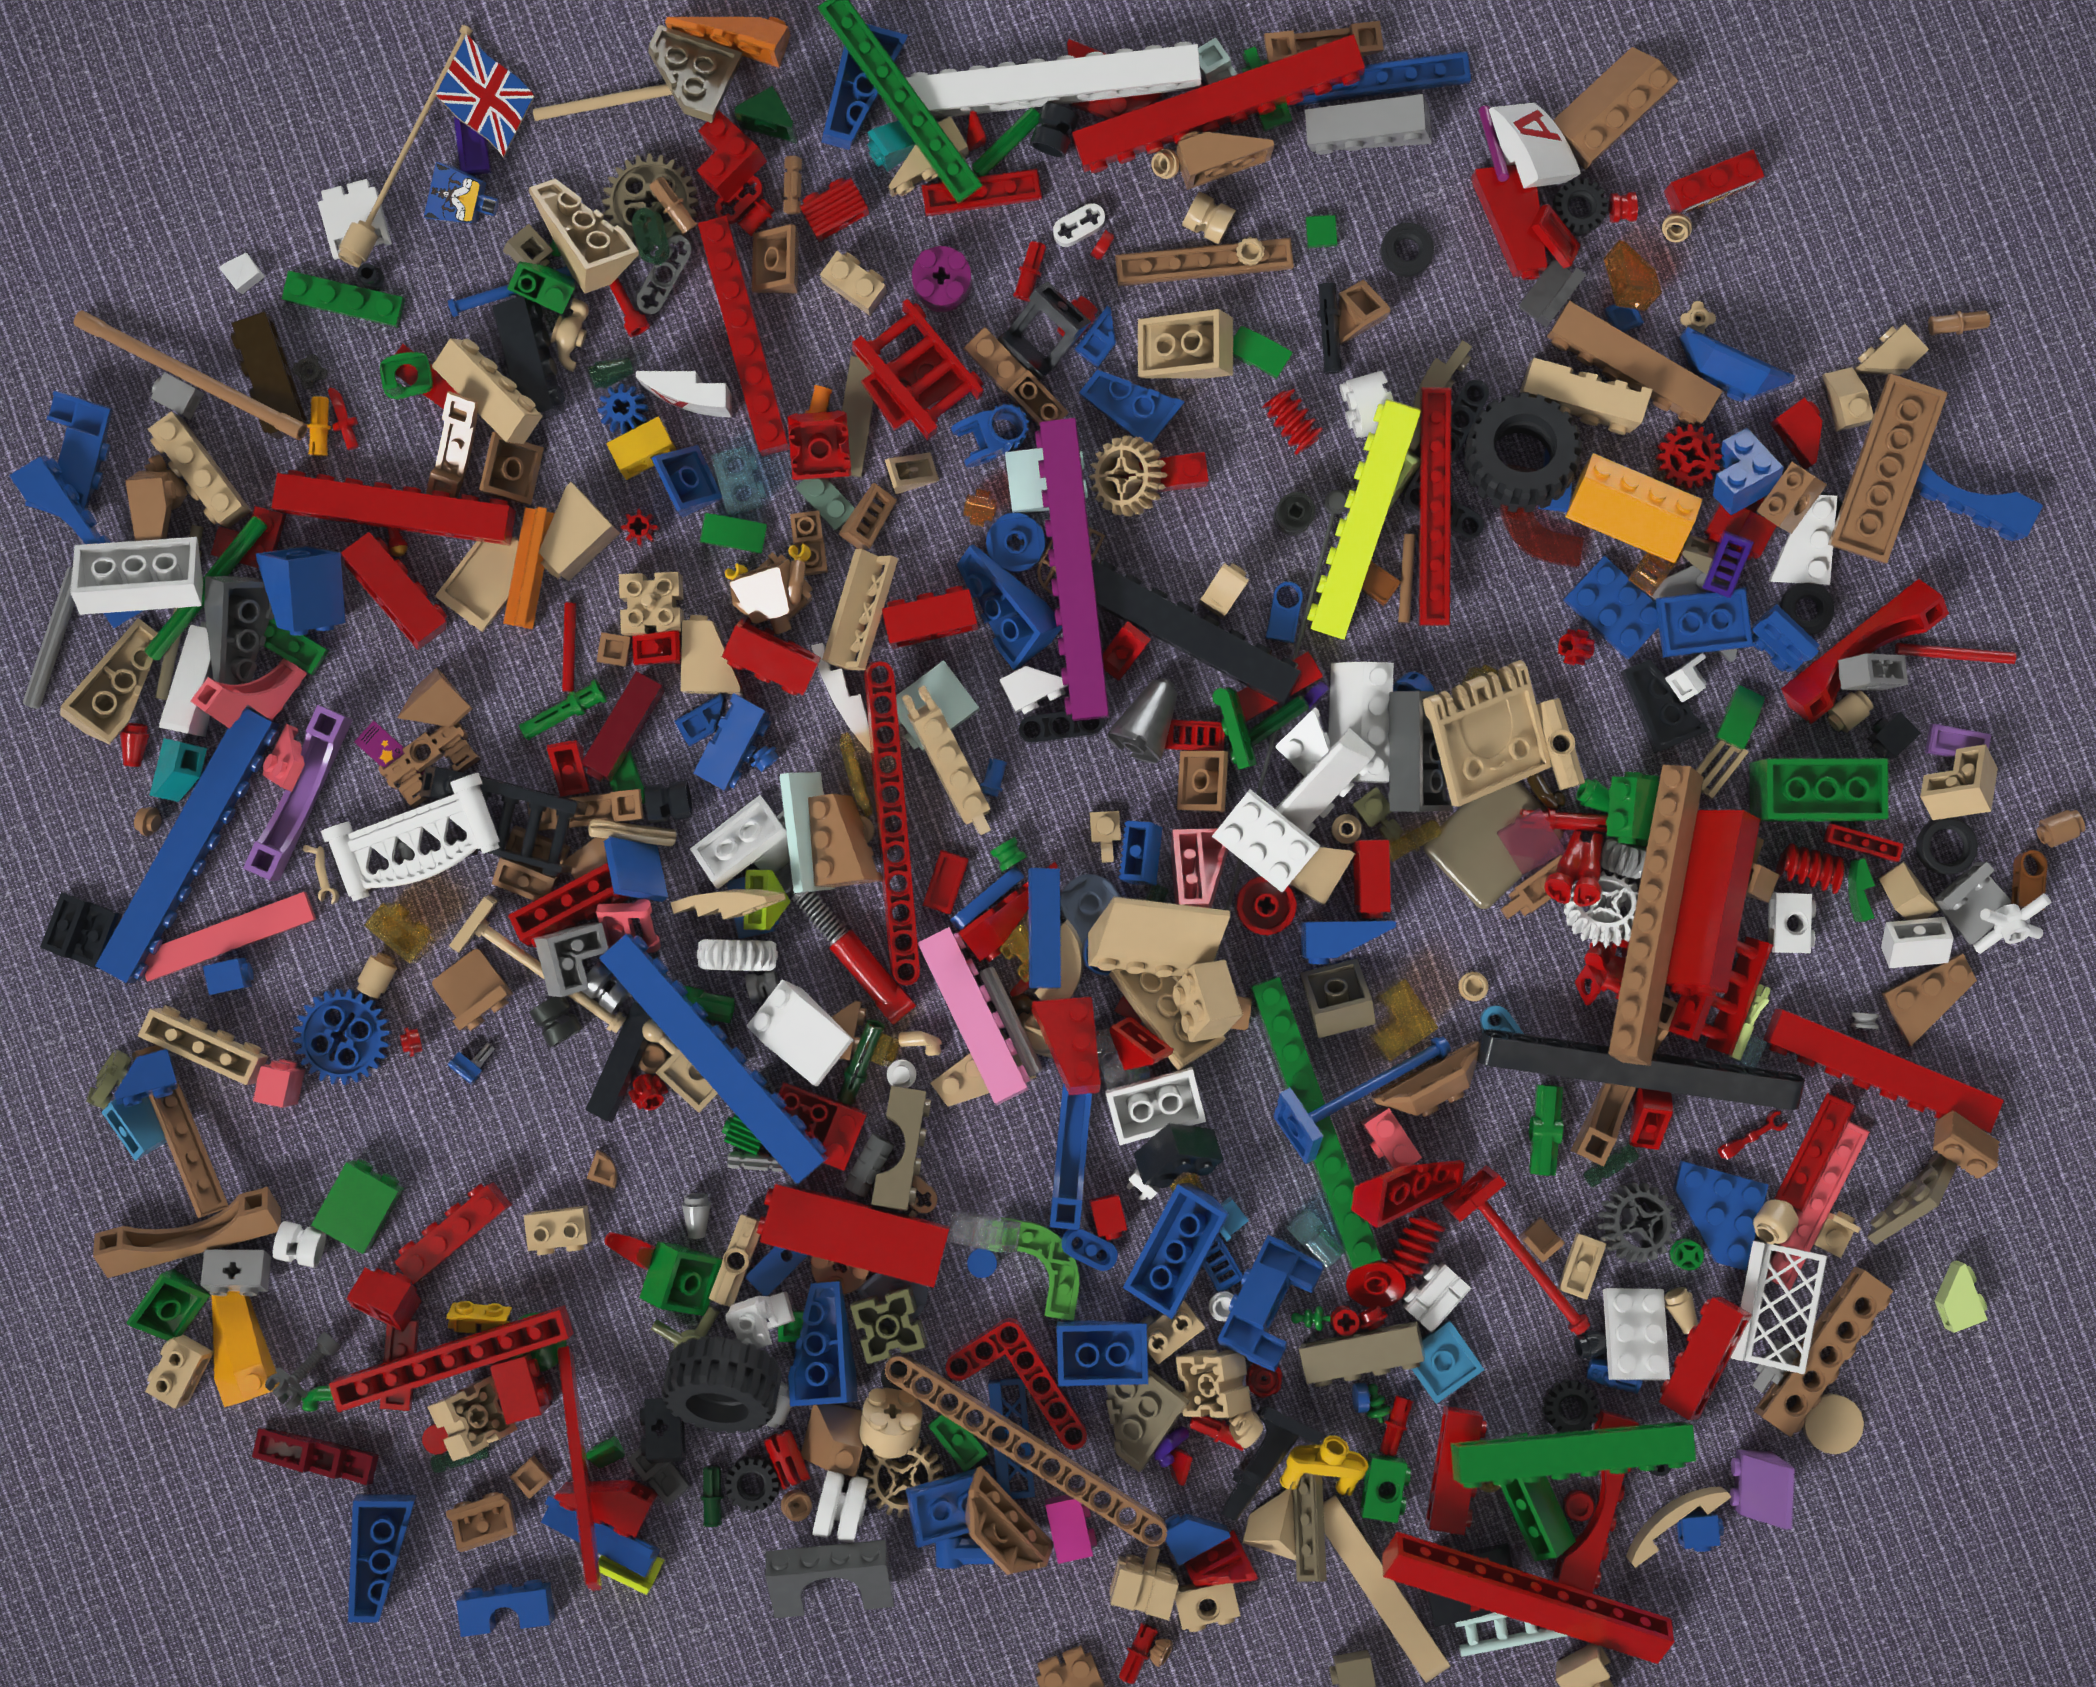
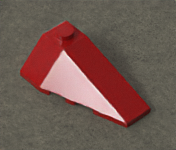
M1461 1160L1400 1166L1379 1174L1354 1187L1351 1210L1375 1228H1379L1461 1187L1465 1163Z

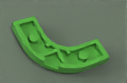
M1000 1217L996 1247L1026 1252L1036 1256L1046 1267L1049 1274V1289L1044 1316L1074 1321L1079 1292V1271L1076 1259L1063 1251L1061 1245L1062 1238L1051 1229L1038 1223Z

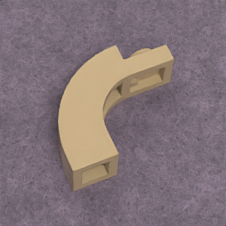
M1068 919L1060 926L1061 988H1037L1034 993L1041 1001L1071 998L1082 977L1084 968L1082 943L1077 931Z

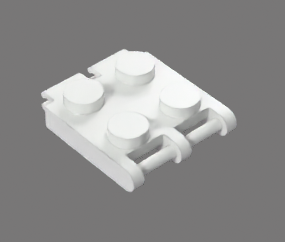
M367 179L347 184L349 194H345L342 186L321 191L323 201H319L318 205L334 260L340 259L338 257L340 252L338 247L352 222L358 223L359 220L366 222L379 196L378 190L375 186L370 187ZM381 205L371 224L375 228L374 233L378 235L374 246L380 244L388 246L392 244Z

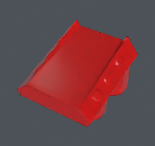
M836 410L832 412L794 413L787 417L793 480L851 476L846 412Z

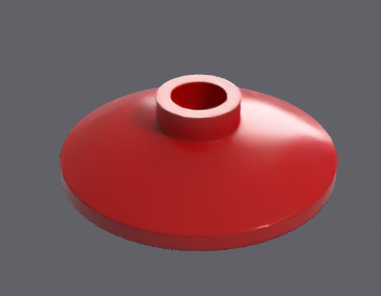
M1375 1261L1352 1269L1346 1279V1289L1355 1302L1366 1307L1379 1305L1380 1308L1395 1304L1403 1297L1406 1290V1280L1402 1272L1394 1265L1383 1261Z

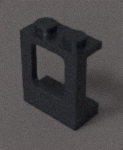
M1048 281L1033 291L1029 297L1030 302L1011 327L997 339L1011 355L1021 361L1026 369L1040 380L1054 370L1091 322ZM1040 310L1065 332V335L1049 356H1044L1024 337V331Z

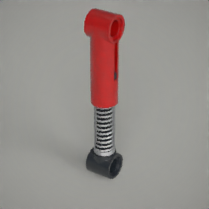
M790 861L775 873L788 898L796 902V905L800 904L799 909L803 908V913H807L806 917L810 916V921H814L813 925L817 924L816 929L820 928V933H824L823 937L827 936V941H831L829 949L875 1001L877 1007L893 1025L916 1007L911 997L895 982L852 929L845 931L846 927L842 928L843 923H838L840 919L836 920V915H831L833 911L829 912V907L825 908L826 903L822 904V899H818L819 895H814L816 891L794 893Z

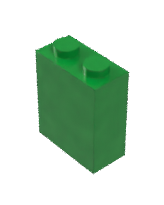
M357 1159V1161L352 1160L345 1163L311 1226L361 1254H365L371 1250L404 1188L398 1185L399 1180L386 1173H383L381 1176L372 1171L373 1166Z

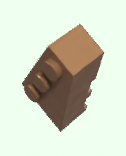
M827 794L808 797L814 886L841 887L884 881L881 872H877L874 864L872 847L867 845L863 831L865 828L853 796Z

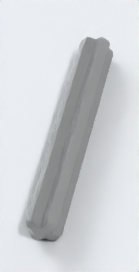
M988 967L982 970L980 976L1027 1074L1030 1077L1043 1071V1067L995 968Z

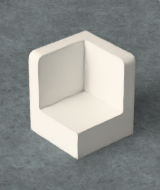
M1704 653L1689 660L1665 678L1681 702L1693 697L1706 688L1705 685L1707 683L1695 667L1706 658Z

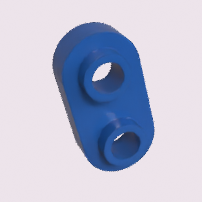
M1082 1228L1080 1230L1069 1229L1062 1237V1249L1067 1255L1099 1271L1111 1269L1117 1261L1118 1252L1112 1243ZM1078 1237L1079 1242L1076 1246L1073 1247L1072 1241L1074 1238ZM1102 1249L1103 1254L1097 1259L1096 1254Z

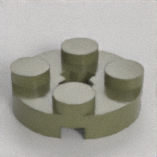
M116 1049L115 1053L113 1052L96 1076L95 1086L97 1089L90 1088L86 1102L104 1110L113 1096L111 1091L114 1086H119L128 1072L126 1069L132 1058Z

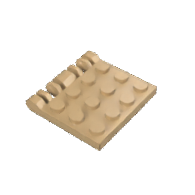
M1522 660L1499 669L1498 676L1493 672H1489L1487 675L1464 682L1462 686H1455L1451 691L1453 699L1450 693L1443 691L1438 695L1434 694L1423 700L1425 715L1431 721L1452 806H1462L1552 767L1528 669Z

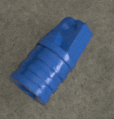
M1594 1358L1590 1360L1586 1370L1587 1379L1610 1388L1614 1387L1615 1389L1634 1394L1639 1393L1643 1381L1609 1380L1608 1362L1604 1359Z

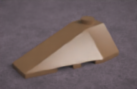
M138 471L125 480L135 541L167 539L173 499L176 497L175 484L169 480V474L166 472Z

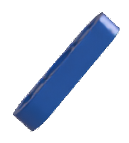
M1015 865L951 918L950 922L958 931H961L1025 876Z

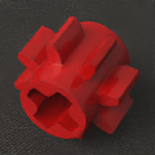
M638 509L635 516L625 515L628 522L627 525L621 526V529L630 533L626 537V541L630 543L636 539L639 547H643V541L645 540L655 541L652 534L653 531H658L659 527L650 523L654 519L652 514H648L645 518L642 510ZM639 522H642L647 528L642 529L639 535L633 529L639 526Z
M1568 629L1567 634L1559 639L1558 654L1565 656L1564 663L1584 666L1585 660L1590 659L1594 655L1595 640L1587 638L1589 635L1588 631Z
M642 1074L632 1082L634 1089L628 1092L632 1102L636 1103L639 1110L642 1108L654 1110L662 1105L664 1102L662 1095L668 1093V1089L664 1081H661L657 1074L655 1076Z

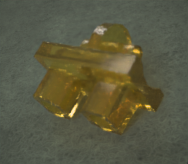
M1021 924L1011 933L1006 942L1001 946L1000 951L1009 960L1018 956L1023 963L1017 969L1018 975L1024 982H1028L1029 932Z

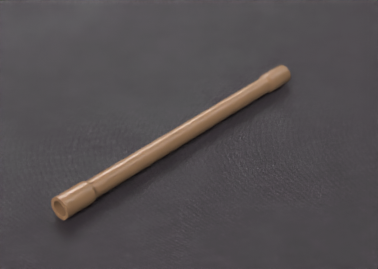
M83 310L76 314L74 326L95 337L103 338L240 408L297 440H301L305 436L307 424L260 403L109 326L105 321Z

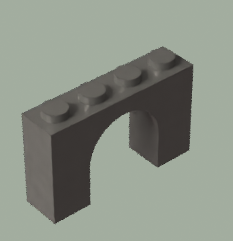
M886 1540L766 1551L765 1577L775 1618L805 1616L804 1588L809 1583L823 1578H841L856 1584L861 1591L864 1610L894 1607L893 1578Z

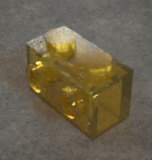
M383 902L364 926L409 964L418 963L436 941L430 936L432 930L421 921L417 923L412 921L408 917L410 912L398 902L394 904Z

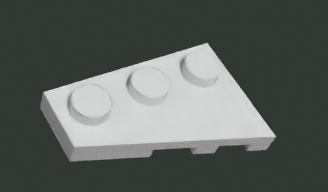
M1819 495L1793 533L1789 534L1785 546H1783L1776 567L1769 578V582L1830 585L1833 546L1828 545L1835 526L1837 496Z

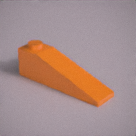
M667 17L665 21L668 28L740 51L744 57L777 68L781 66L791 36L786 23L775 17H769V19L762 17Z

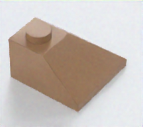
M836 1403L813 1405L801 1450L803 1459L825 1470L856 1477L864 1444L860 1439L862 1410Z

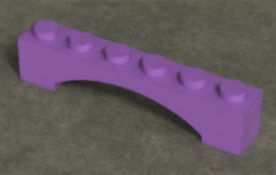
M317 705L305 731L306 736L301 751L305 763L293 791L285 790L269 823L259 839L255 841L243 869L270 881H280L353 719L329 708Z

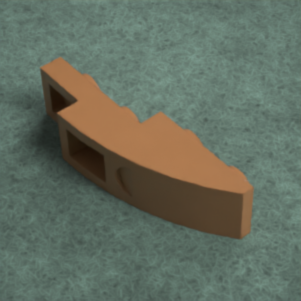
M983 327L963 347L970 357L982 368V371L1038 426L1043 421L1063 419L1069 413L986 327Z

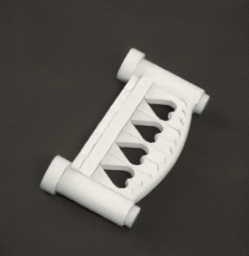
M479 773L450 782L454 792L451 796L353 832L349 821L321 831L324 842H329L346 891L353 902L369 897L368 890L370 888L401 886L435 876L456 865L476 849H481L482 854L500 848L497 832L480 789V785L483 783ZM449 819L466 831L467 838L465 841L456 840L454 845L447 843L446 834ZM423 829H426L440 841L441 847L438 851L431 849L427 855L420 851ZM398 838L414 851L415 857L413 860L404 859L402 864L395 862L394 855ZM372 848L388 860L389 867L387 870L380 868L376 874L369 871L368 866Z

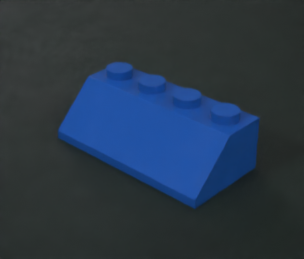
M1192 1183L1177 1184L1123 1288L1170 1319H1174L1227 1220L1228 1212L1213 1196Z

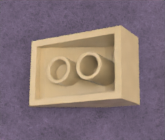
M1220 309L1138 319L1139 378H1214L1233 375V317Z

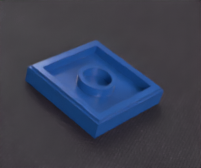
M609 837L604 841L614 894L663 902L668 898L657 845Z

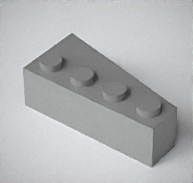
M1423 94L1305 109L1307 145L1316 154H1330L1333 150L1355 151L1362 148L1432 144L1430 108Z

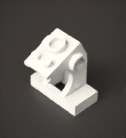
M787 1292L773 1296H757L730 1306L728 1313H726L727 1325L730 1330L735 1331L737 1339L742 1340V1343L745 1344L751 1343L756 1345L757 1349L772 1344L769 1334L770 1329L795 1321Z

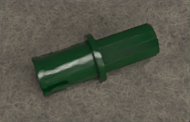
M716 1465L705 1466L703 1469V1494L700 1495V1499L703 1500V1526L718 1527L722 1525L721 1499H724V1494L721 1493V1468Z

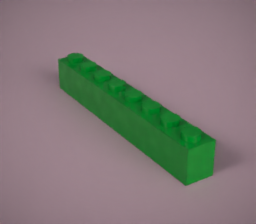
M1683 1421L1451 1443L1453 1478L1455 1481L1463 1484L1464 1488L1482 1487V1482L1493 1481V1485L1511 1484V1479L1522 1478L1523 1482L1541 1481L1540 1476L1549 1475L1552 1476V1479L1561 1480L1570 1478V1473H1581L1583 1477L1598 1476L1599 1471L1610 1470L1611 1474L1628 1473V1468L1639 1467L1640 1471L1657 1470V1465L1668 1464V1468L1686 1467V1462L1696 1461L1693 1425Z

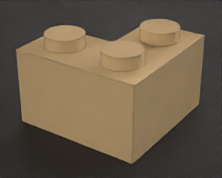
M1986 744L1956 749L1952 771L1924 775L1920 797L1932 820L1991 812L1998 768Z

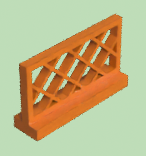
M525 507L503 624L533 629L544 573V566L541 564L544 558L539 554V550L555 514L547 512V508L537 507L532 509Z

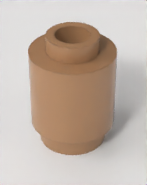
M2065 810L2040 820L2036 831L2039 840L2053 848L2079 837L2080 833L2085 831V823L2077 810Z

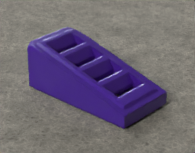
M1724 530L1702 588L1731 598L1754 542ZM1727 543L1742 547L1741 552L1727 548ZM1723 553L1737 558V563L1721 559ZM1718 565L1734 570L1732 575L1718 571ZM1716 576L1729 581L1728 587L1712 582L1713 577Z

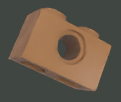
M1791 462L1757 512L1778 527L1792 534L1827 484L1804 468Z

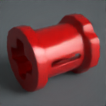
M1338 1306L1331 1313V1325L1340 1335L1350 1336L1358 1330L1360 1324L1359 1317L1349 1306ZM1343 1314H1347L1352 1319V1321L1347 1322L1346 1327H1343L1338 1322V1320L1343 1319Z

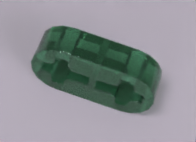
M640 208L635 212L632 219L639 254L645 262L661 265L666 262L670 253L662 217L654 210ZM647 217L651 218V221L648 223V228L644 227L643 225L647 222ZM654 245H656L658 250L655 251V256H652L650 252L654 250Z

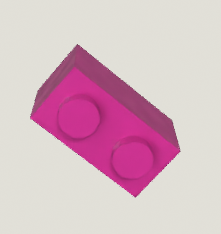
M1068 1494L1045 1499L1058 1564L1092 1557V1547L1097 1546L1094 1528L1088 1529L1086 1518L1091 1517L1090 1509Z

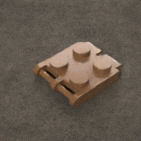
M1082 1645L1062 1653L1065 1663L1060 1664L1057 1655L1038 1663L1040 1673L1036 1674V1679L1040 1687H1105L1092 1653L1085 1654Z

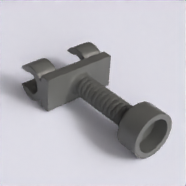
M323 1332L315 1340L317 1342V1349L306 1358V1361L297 1368L298 1370L289 1375L279 1367L276 1370L277 1374L271 1375L265 1382V1387L269 1391L280 1382L272 1393L278 1397L282 1404L292 1396L285 1404L289 1410L295 1409L300 1404L301 1398H305L308 1395L299 1385L300 1381L311 1372V1369L320 1362L319 1360H322L326 1355L334 1356L341 1348L326 1332Z

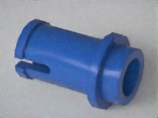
M989 758L984 782L980 783L979 786L982 787L981 791L983 794L998 797L999 792L1003 791L1000 787L1007 762Z

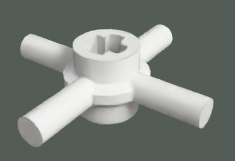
M2042 894L2021 910L2016 904L2002 906L1996 911L1987 908L1983 909L1980 913L1981 919L1995 924L1994 930L1973 944L1974 949L1981 954L2002 938L2008 944L2021 942L2028 936L2040 939L2043 935V930L2029 924L2030 918L2051 904L2050 898L2046 894Z

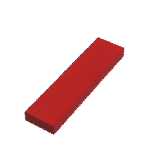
M1038 168L977 177L983 185L982 188L960 204L956 202L943 182L921 185L926 216L1042 200Z
M1827 1092L1775 1196L1776 1200L1786 1201L1794 1209L1804 1212L1856 1109L1855 1105Z

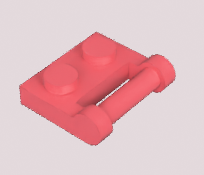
M639 899L634 903L598 904L596 914L599 923L603 925L608 949L625 934H631L633 937L636 936L631 918H639L644 936L642 939L649 947L646 952L653 953L660 949V939L655 934L650 915L652 907L649 900Z

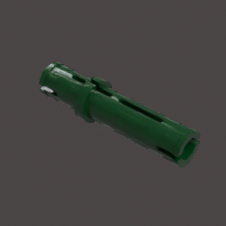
M867 1020L851 1064L845 1068V1079L837 1095V1099L844 1104L853 1105L855 1103L861 1084L867 1080V1069L881 1033L885 1028L877 1020ZM869 1041L870 1043H869L868 1048H867V1050H866V1053H865V1055H864V1057H863V1056H862V1055H863V1052H864V1050H865V1047H866V1045H867V1042ZM857 1068H859V1071H858L857 1076H856V1078H855V1080H854V1083H852V1080H853V1077H854V1075H855V1073H856V1070H857Z

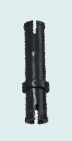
M1336 283L1317 285L1320 311H1317V318L1321 321L1324 374L1343 372L1338 317L1341 316V311L1337 309Z

